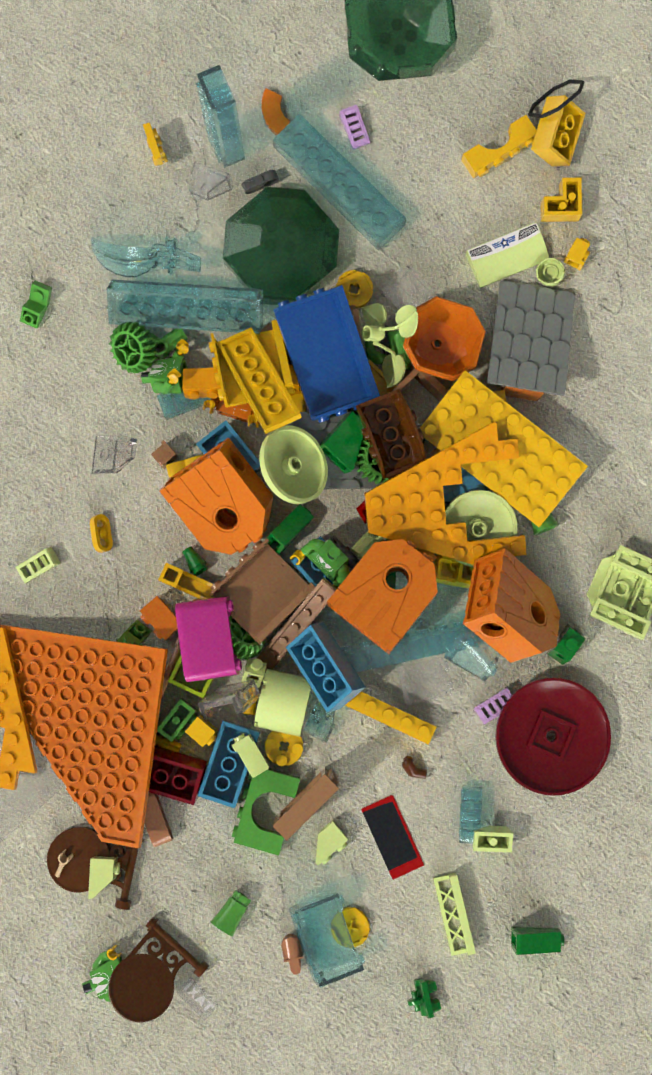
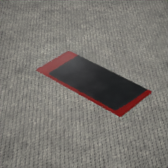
M393 795L361 809L393 880L424 866Z

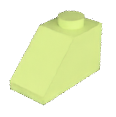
M486 826L474 830L473 851L512 852L513 832L507 826Z
M94 856L90 858L88 899L96 897L119 875L120 863L118 862V857Z

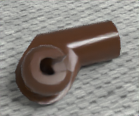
M411 756L404 757L402 767L407 775L426 779L427 770L416 768L413 763L414 759Z

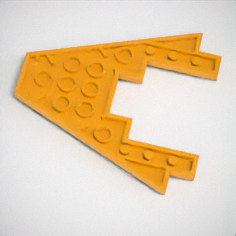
M492 422L365 492L368 533L390 540L403 539L406 542L410 540L419 549L474 565V560L504 548L513 556L527 555L525 535L467 541L466 522L446 524L443 486L462 484L461 464L519 458L518 439L498 440L497 422Z
M0 627V727L5 728L0 755V788L17 790L19 772L37 773V765L7 630Z

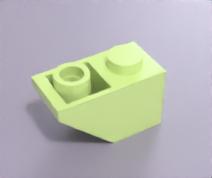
M334 820L330 821L318 832L317 865L321 863L323 865L332 859L331 854L336 850L340 852L347 846L346 841H348V837Z

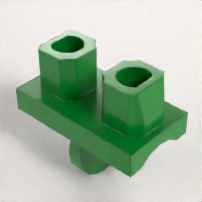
M414 980L416 990L411 991L412 998L407 1000L408 1005L414 1006L415 1012L420 1011L421 1016H427V1018L434 1017V1013L441 1010L439 999H430L429 993L437 991L436 982L434 980Z

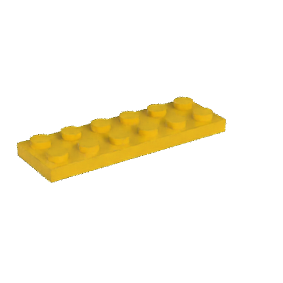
M252 327L217 342L218 349L265 434L301 418V413Z

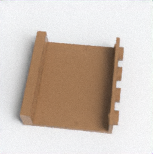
M267 538L263 542L261 540L253 546L254 551L250 555L246 553L239 560L240 564L236 568L232 566L225 573L226 578L224 580L216 581L212 585L210 593L212 598L229 596L234 605V611L231 612L230 616L259 645L303 603L315 588L311 582L307 584L267 544L269 541Z

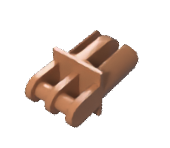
M288 934L281 943L284 962H289L291 972L297 975L301 971L300 959L303 958L304 953L297 936Z

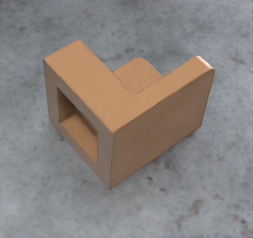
M163 440L161 442L162 445L151 455L165 469L166 465L172 463L178 456Z

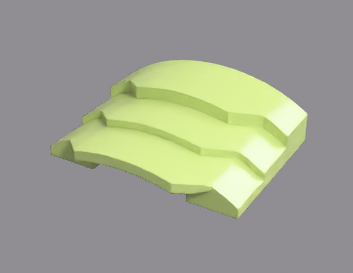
M622 545L618 547L615 555L602 559L586 594L592 606L590 616L643 640L651 624L649 618L652 614V559Z

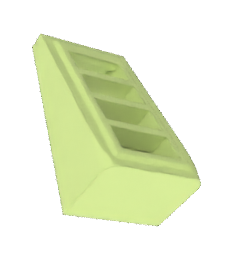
M49 547L16 566V569L24 583H28L59 565L60 560L53 548ZM39 558L42 560V562H43V564H44V566H45L44 568L42 567L40 561L38 560ZM32 562L35 564V566H36V568H37V570H38L37 572L35 571L33 565L31 564ZM25 566L28 567L29 571L32 574L31 576H29V574L27 573Z

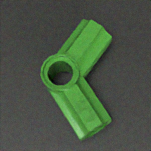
M180 326L161 338L149 332L150 336H154L152 339L153 343L157 344L154 349L160 345L165 346L164 351L155 354L157 359L167 358L172 351L177 349L176 345L181 339H184L186 342L189 340Z

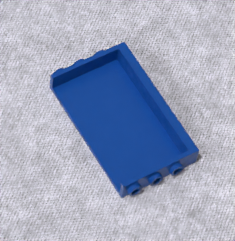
M342 285L325 291V288L313 291L314 295L309 297L307 293L295 297L297 301L291 303L289 300L278 303L279 307L273 309L311 420H318L319 423L329 420V416L336 413V416L348 413L347 409L351 407L356 410V405L380 396Z

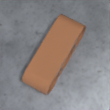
M149 792L144 824L152 845L157 847L173 841V836L158 795Z

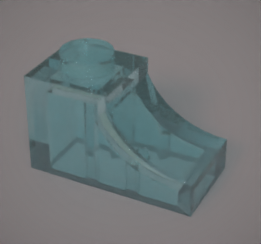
M160 393V395H157L166 420L202 407L199 398L193 400L174 393L166 395Z
M317 699L303 730L310 736L327 742L334 728L336 710L327 713L319 699Z

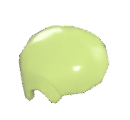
M546 258L536 268L537 279L545 286L553 287L559 284L565 275L563 263L556 258Z

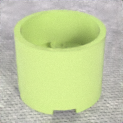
M267 669L258 701L254 726L300 737L311 687L305 677Z

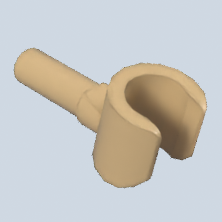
M66 849L58 856L60 863L55 874L56 877H60L63 867L74 856L71 853L67 857L65 855Z

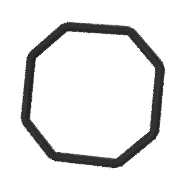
M569 79L552 87L532 104L528 116L544 118L561 110L581 93L585 82L583 80ZM569 83L580 84L578 91L557 108L544 114L533 113L535 106L553 91Z

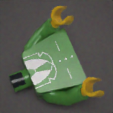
M181 339L176 345L178 350L174 352L172 357L153 362L150 372L141 373L142 383H150L155 393H162L164 395L168 393L181 394L183 392V369H188L184 354H187L189 351V343Z
M312 539L301 550H296L290 557V559L293 557L298 558L299 561L295 565H299L306 555L333 582L332 585L337 589L350 573L348 557L329 539L326 541Z
M117 945L100 953L92 964L93 969L90 971L91 980L82 983L85 994L96 991L99 999L110 1002L108 996L109 979L115 967L122 961V953L115 952Z

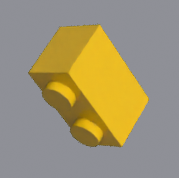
M200 715L187 728L185 733L204 747L206 744L210 746L218 736L216 734L218 729Z

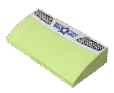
M537 222L471 248L465 254L480 288L539 265L542 260L549 258Z

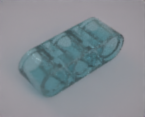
M462 786L459 843L473 844L474 830L481 828L482 787Z

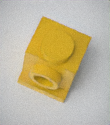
M576 238L564 263L580 271L590 253L587 250L590 242L584 238Z

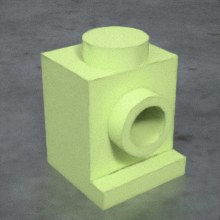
M248 659L244 666L241 683L259 688L264 678L267 663L262 662L260 659ZM248 674L257 676V680L247 677Z

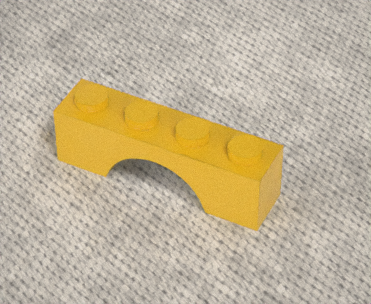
M524 115L510 124L508 129L509 141L503 147L487 149L478 144L463 153L461 161L473 179L477 176L482 177L489 172L488 169L491 167L500 166L507 157L510 156L512 158L516 156L523 147L526 146L528 148L532 146L537 130L528 116Z
M165 564L158 581L200 600L212 598L210 593L213 583L171 564Z

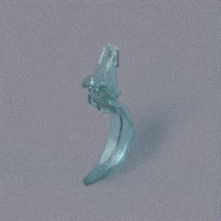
M91 237L92 252L105 269L116 275L138 277L149 272L151 268L161 266L162 269H168L170 275L173 273L174 268L201 272V257L177 248V238L170 240L169 237H166L165 244H154L152 247L142 248L106 243Z

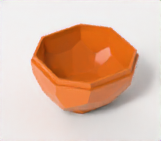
M438 296L417 306L418 326L413 336L405 338L403 348L415 370L454 381L461 376L464 370L469 373L476 369L486 331L474 309ZM435 341H438V342H439V344H440L439 347H436V346L434 345V342H435Z

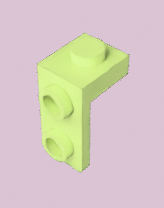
M243 733L234 738L235 743L232 744L235 752H238L253 778L269 769L266 760L250 734L245 736Z

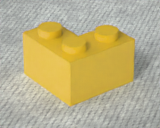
M562 178L559 184V196L543 197L540 203L541 222L579 221L582 216L581 178Z

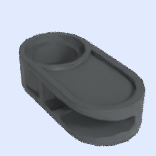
M269 170L245 180L241 185L245 194H251L277 183L279 178L275 170Z

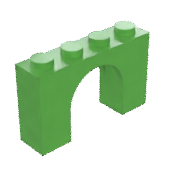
M268 769L254 778L249 773L248 780L251 783L249 788L245 787L242 797L246 801L244 807L240 806L237 818H240L238 826H234L231 836L235 837L234 843L279 856L284 838L279 832L263 828L255 821L252 813L253 803L260 795L268 792L295 798L301 778Z

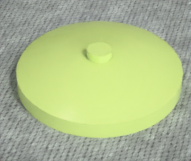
M283 426L266 436L260 448L259 461L262 475L269 488L279 498L292 504H303L317 498L324 490L328 477L326 457L317 440L310 433L296 426Z
M486 490L467 491L455 497L445 508L446 524L466 522L467 541L517 536V519L513 509L505 499L493 492ZM458 561L459 563H461V564H463V565H466V566H469V567H474V566L471 565V564Z

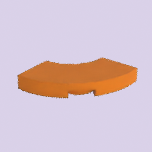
M265 88L262 96V114L268 128L277 137L282 139L290 125V120L281 111L282 96Z

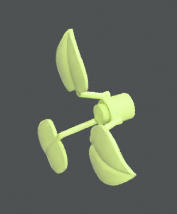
M374 303L363 306L361 309L366 326L362 329V338L364 341H373V345L379 346L391 353L384 358L382 371L387 388H392L404 376L405 361L402 355H396L395 351L379 342L384 339L385 331L399 329L400 335L405 338L413 336L418 326L417 309L413 305L401 307L395 316L398 325L384 327L383 324L387 320V312L384 305Z

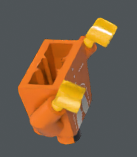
M219 397L204 401L203 410L210 408V414H213L215 409L218 414L248 423V427H250V424L256 423V428H259V421L249 403L226 408L224 400L220 401Z

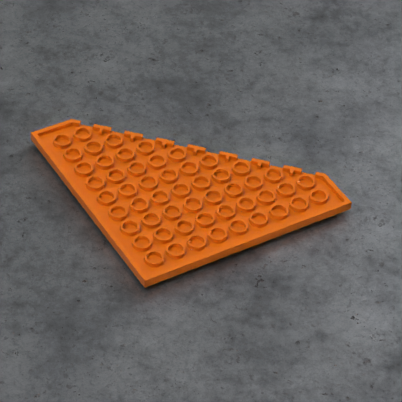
M0 624L1 628H6L29 734L36 741L35 744L43 756L47 757L51 763V768L57 777L63 781L67 787L66 790L74 802L78 803L82 809V814L88 823L92 824L101 842L140 848L143 838L168 649Z

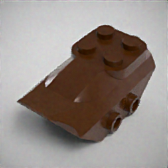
M399 389L356 405L364 429H361L363 437L370 443L369 453L372 459H376L383 479H391L426 459L422 442L424 436L421 429H417L415 423L417 421L416 414L413 409L410 410Z

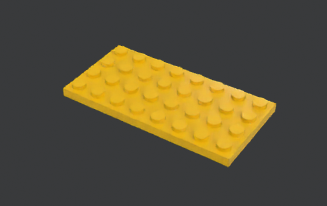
M464 370L420 427L423 436L441 451L486 425L497 422L498 440L518 439L519 458L461 464V467L495 494L505 499L508 504L536 526L540 527L588 466Z

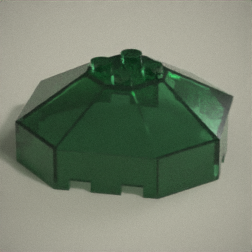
M344 0L349 58L378 81L432 76L456 47L457 31L452 0Z
M266 187L226 220L223 261L245 289L252 294L258 304L278 305V303L289 300L291 303L297 301L295 298L306 293L307 296L312 294L313 291L320 287L321 280L337 267L340 229L306 190Z

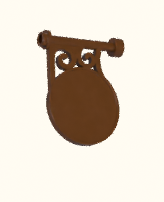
M73 827L60 833L49 847L47 853L49 874L58 886L67 891L75 893L89 891L90 858L94 856L117 857L115 850L119 849V855L124 852L123 846L116 844L110 850L108 843L101 842L97 836L98 833L91 828ZM126 846V854L123 857H118L120 868L126 872L124 883L119 880L122 877V872L120 871L119 875L110 884L122 889L121 897L116 898L115 907L130 910L132 901L128 900L139 848ZM66 849L65 855L67 857L71 853L74 856L63 867L60 877H56L55 874L60 863L58 856Z
M154 917L145 925L148 928V933L130 954L115 967L108 983V996L114 1010L124 1019L136 1023L152 1021L167 1010L174 995L175 976L181 966L189 963L195 968L193 973L198 978L209 967L204 960L200 963L157 924L159 919ZM150 938H155L159 941L160 950L158 952L152 951V946L155 948L159 946L156 941H152L147 945L148 954H136ZM172 951H176L184 958L179 961L176 955H172L170 960H174V963L167 962V956Z

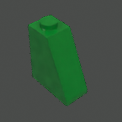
M353 411L346 414L320 444L324 454L344 474L354 469L363 439L361 429H364L359 414Z
M299 504L269 534L267 544L280 556L309 525L314 516L311 515L307 508Z
M511 927V947L516 955L561 952V946H564V934H561L558 928Z

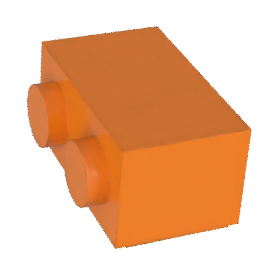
M156 596L140 610L142 613L140 618L147 625L151 624L155 628L153 632L160 640L162 638L168 640L178 631L176 615L159 596Z

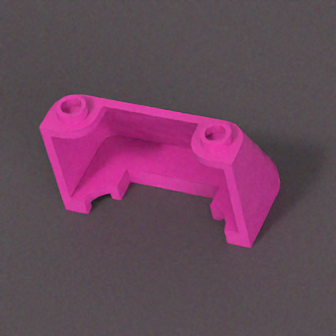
M229 596L176 603V621L186 682L240 674L242 662L240 658L237 659V656L234 655L229 616L234 611V605Z

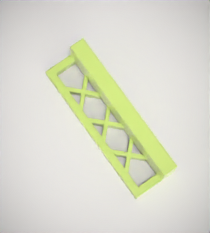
M456 872L434 877L433 881L451 956L463 953L468 955L476 954ZM449 879L451 887L445 893L439 888L438 881ZM447 897L455 902L452 912L444 908L443 904ZM452 917L459 920L460 923L456 932L448 926ZM457 936L464 940L465 948L454 950L453 942Z

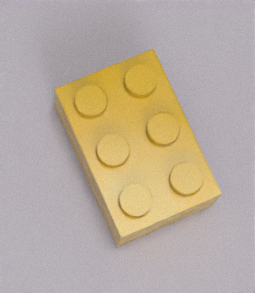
M566 95L547 97L542 114L557 108L568 97ZM570 101L561 110L547 117L540 118L531 150L551 166H570L586 113Z

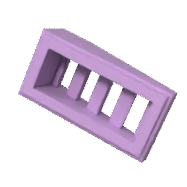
M353 105L341 110L339 117L352 149L370 144L358 106ZM355 121L358 122L357 124H354V125H351V126L348 125V124H350V123H352V122H355ZM359 128L361 130L353 134L351 133V131H354ZM363 135L364 138L354 141V138Z
M505 687L474 707L475 712L484 725L499 716L502 708L500 709L494 700L498 699L503 707L505 702L501 696L505 695L508 700L512 695L508 688ZM489 703H491L494 709L496 710L494 714L488 706ZM485 707L490 716L486 717L481 708Z

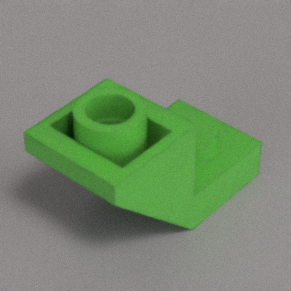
M36 280L32 283L29 300L22 306L20 322L34 328L39 327L50 303L52 287Z

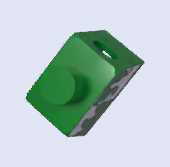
M567 624L557 638V646L549 649L546 654L563 665L573 658L586 638Z

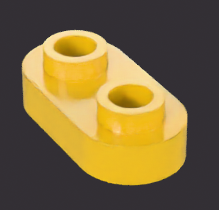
M104 514L95 515L90 519L92 543L97 552L104 553L111 550L113 546L110 522Z

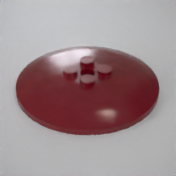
M543 678L522 686L506 701L497 720L495 742L503 767L518 784L538 794L557 796L569 794L583 788L599 774L610 751L611 728L604 707L587 688L567 679ZM550 730H553L556 734L555 739L552 741H548L546 738V734Z

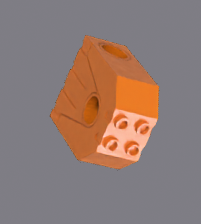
M229 437L171 476L159 491L206 550L230 555L237 551L240 553L252 541L256 543L262 539V534L267 530L266 527L270 521L273 495ZM225 508L231 509L236 515L228 513Z
M403 539L374 542L327 601L328 607L389 655L433 601L438 592L433 559L425 552L421 554L417 551V546L410 540L407 542ZM392 572H399L406 576L408 583L404 588L395 590L387 584L386 577Z
M505 548L474 560V569L472 570L471 586L469 587L463 624L510 663L556 647L561 614L551 588Z

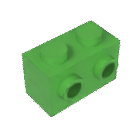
M181 698L158 727L157 731L171 742L175 739L179 741L185 733L183 729L187 723L191 725L197 718L195 714L197 709Z

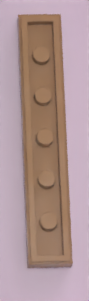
M323 578L256 658L267 663L266 670H272L288 652L286 647L313 622L327 605L328 599L337 590L327 579Z

